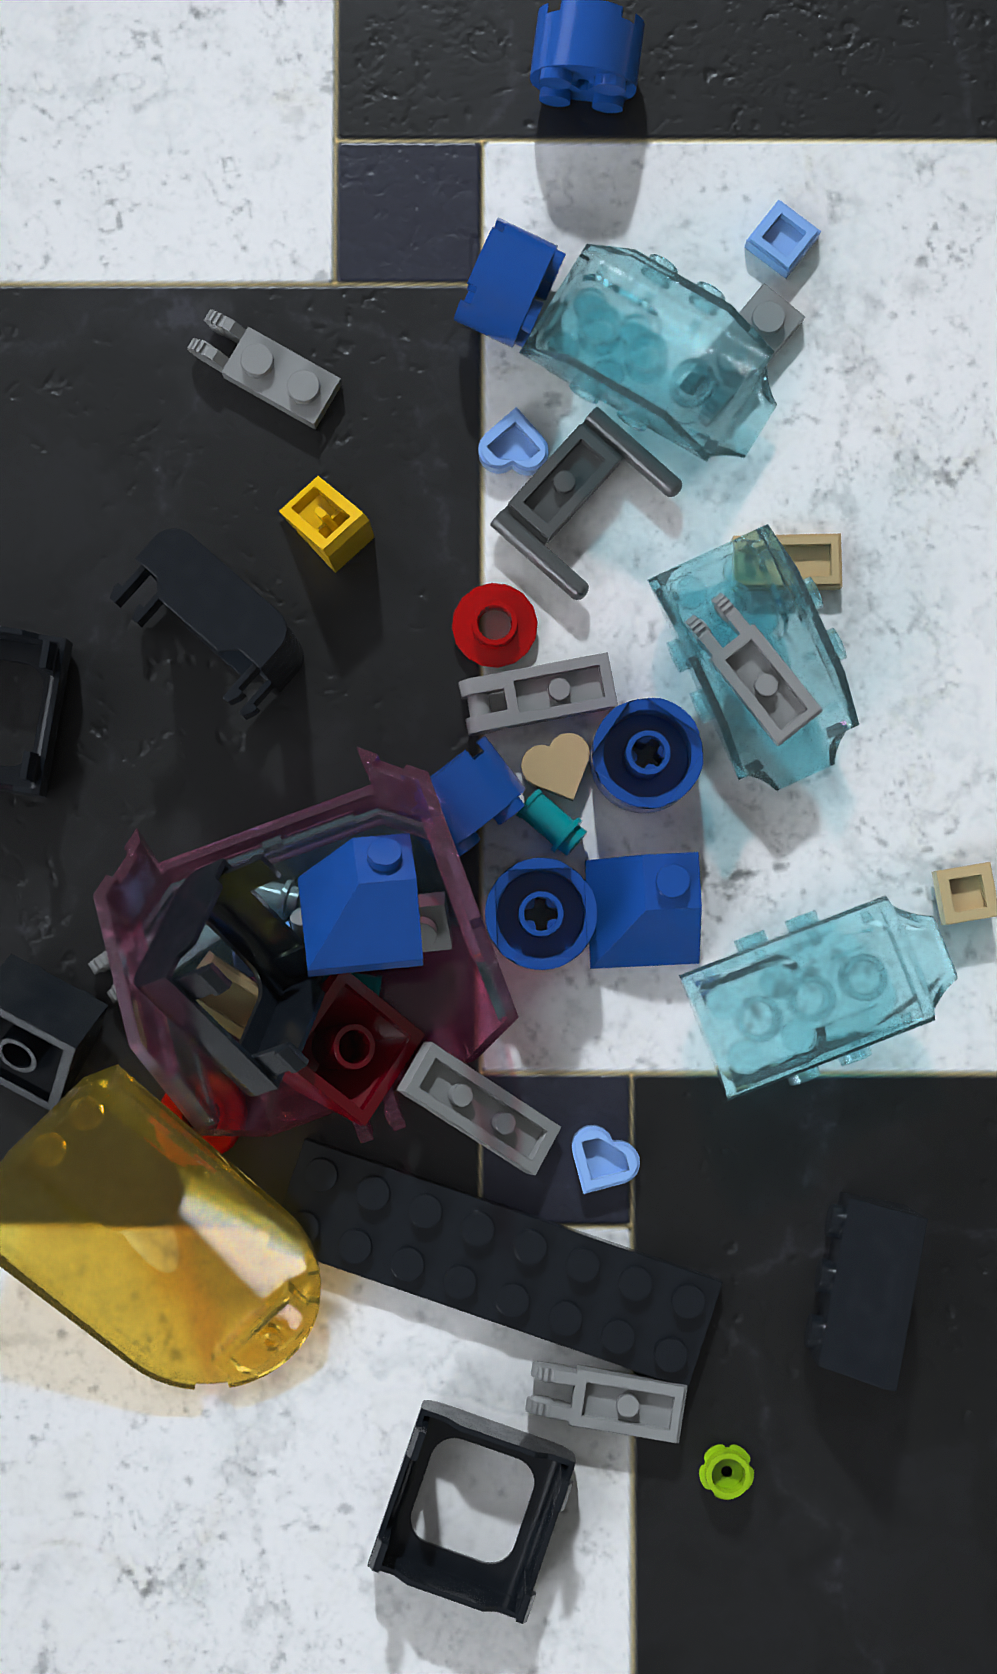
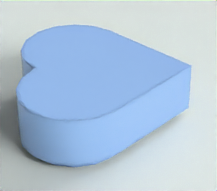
M517 407L485 433L478 447L481 464L489 472L496 474L506 473L513 469L521 475H534L548 460L549 455L548 444L544 437Z
M586 1125L580 1128L573 1137L572 1153L583 1194L624 1184L632 1180L638 1173L640 1157L636 1149L626 1141L612 1140L609 1132L603 1127Z

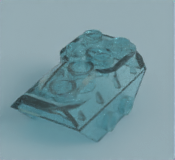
M586 244L519 353L568 382L570 389L585 401L597 404L601 400L618 410L617 416L625 424L638 431L644 432L649 428L706 462L713 456L722 455L745 458L777 406L768 380V363L774 350L730 303L725 301L726 298L720 290L702 281L695 284L677 274V268L664 257L657 254H650L648 257L636 249Z
M768 524L647 580L674 638L666 643L671 658L679 673L689 670L697 688L696 691L689 693L693 706L703 724L712 721L738 780L751 776L764 781L777 791L835 764L836 752L845 732L859 725L846 673L840 662L847 658L846 651L834 628L826 630L817 611L823 608V601L811 577L802 578L797 566ZM719 593H723L750 626L753 623L756 625L823 710V712L780 746H776L708 661L711 657L702 649L684 624L694 614L707 624L711 634L722 647H725L738 635L714 610L711 600Z
M886 895L820 919L816 910L784 921L787 932L769 939L765 930L752 933L733 941L737 951L679 975L727 1100H732L786 1078L790 1086L806 1082L821 1075L819 1065L837 1058L841 1066L860 1061L872 1055L871 1045L935 1021L934 1010L940 998L958 977L934 917L918 915L899 909L891 904Z

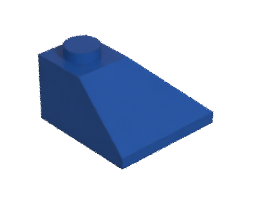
M410 833L352 838L298 877L308 977L423 966L417 877Z
M699 852L645 854L585 860V879L593 891L597 904L596 928L589 942L590 969L699 964L702 915Z

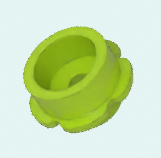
M717 1444L705 1452L704 1465H701L699 1468L700 1481L705 1489H711L719 1499L731 1500L739 1497L750 1488L754 1479V1470L749 1465V1454L742 1447L735 1444L730 1445V1447ZM724 1466L731 1467L732 1472L730 1475L725 1476L721 1473Z

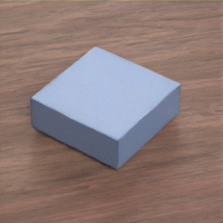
M778 200L746 240L744 248L787 279L819 238L821 231L782 201Z

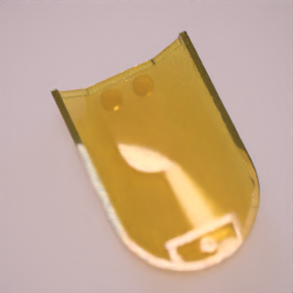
M118 1064L84 1077L7 1152L0 1162V1267L140 1373L161 1383L183 1389L194 1390L196 1383L214 1384L228 1382L229 1388L253 1382L279 1368L299 1350L309 1336L320 1307L321 1276L317 1255L304 1229L287 1210Z

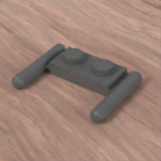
M598 406L590 412L584 422L569 435L490 524L493 529L574 600H581L587 595L589 591L588 583L546 547L545 544L550 542L619 466L620 462L625 459L667 497L676 496L682 489L681 479Z

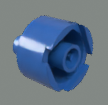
M561 0L560 10L549 13V3L542 5L537 15L530 71V82L540 90L539 101L553 107L569 106L571 99L592 102V108L596 111L603 113L622 112L624 101L632 98L637 91L645 28L644 20L635 14V21L632 23L622 18L623 6L603 0Z
M498 217L495 227H492L467 282V290L469 291L465 300L460 299L454 321L513 348L514 344L525 348L544 304L535 298L547 300L566 253L558 250V245Z
M661 698L636 699L615 707L599 725L590 750V771L600 792L614 805L635 813H655L674 805L696 783L703 766V746L695 721L680 706ZM649 744L656 749L653 758L659 765L655 766L649 763L645 768H641L635 763L638 755L632 748L636 747L643 750Z
M486 736L476 742L482 750L476 756L472 757L468 751L464 750L417 787V791L422 797L414 804L408 796H405L398 803L438 856L448 851L454 860L481 840L476 832L492 818L498 825H501L525 806L519 796L526 788Z
M531 858L513 865L495 881L487 897L485 921L493 944L508 960L528 969L548 970L571 962L587 947L596 928L597 904L592 889L575 869L556 859ZM538 899L545 900L547 909H555L556 919L547 921L546 930L542 931L536 930L535 922L525 920L524 916L525 910L533 909L535 900Z

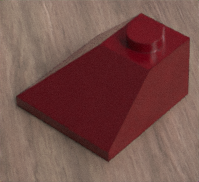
M351 973L333 974L319 986L326 994L302 1051L309 1062L306 1067L296 1073L285 1072L282 1080L306 1097L360 1126H366L425 1036V1033Z

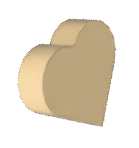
M564 733L553 739L550 746H533L526 751L522 758V775L534 787L573 801L589 761L590 751L588 744L584 738L577 734Z

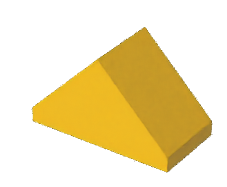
M319 476L279 510L286 521L335 573L375 538L367 516Z

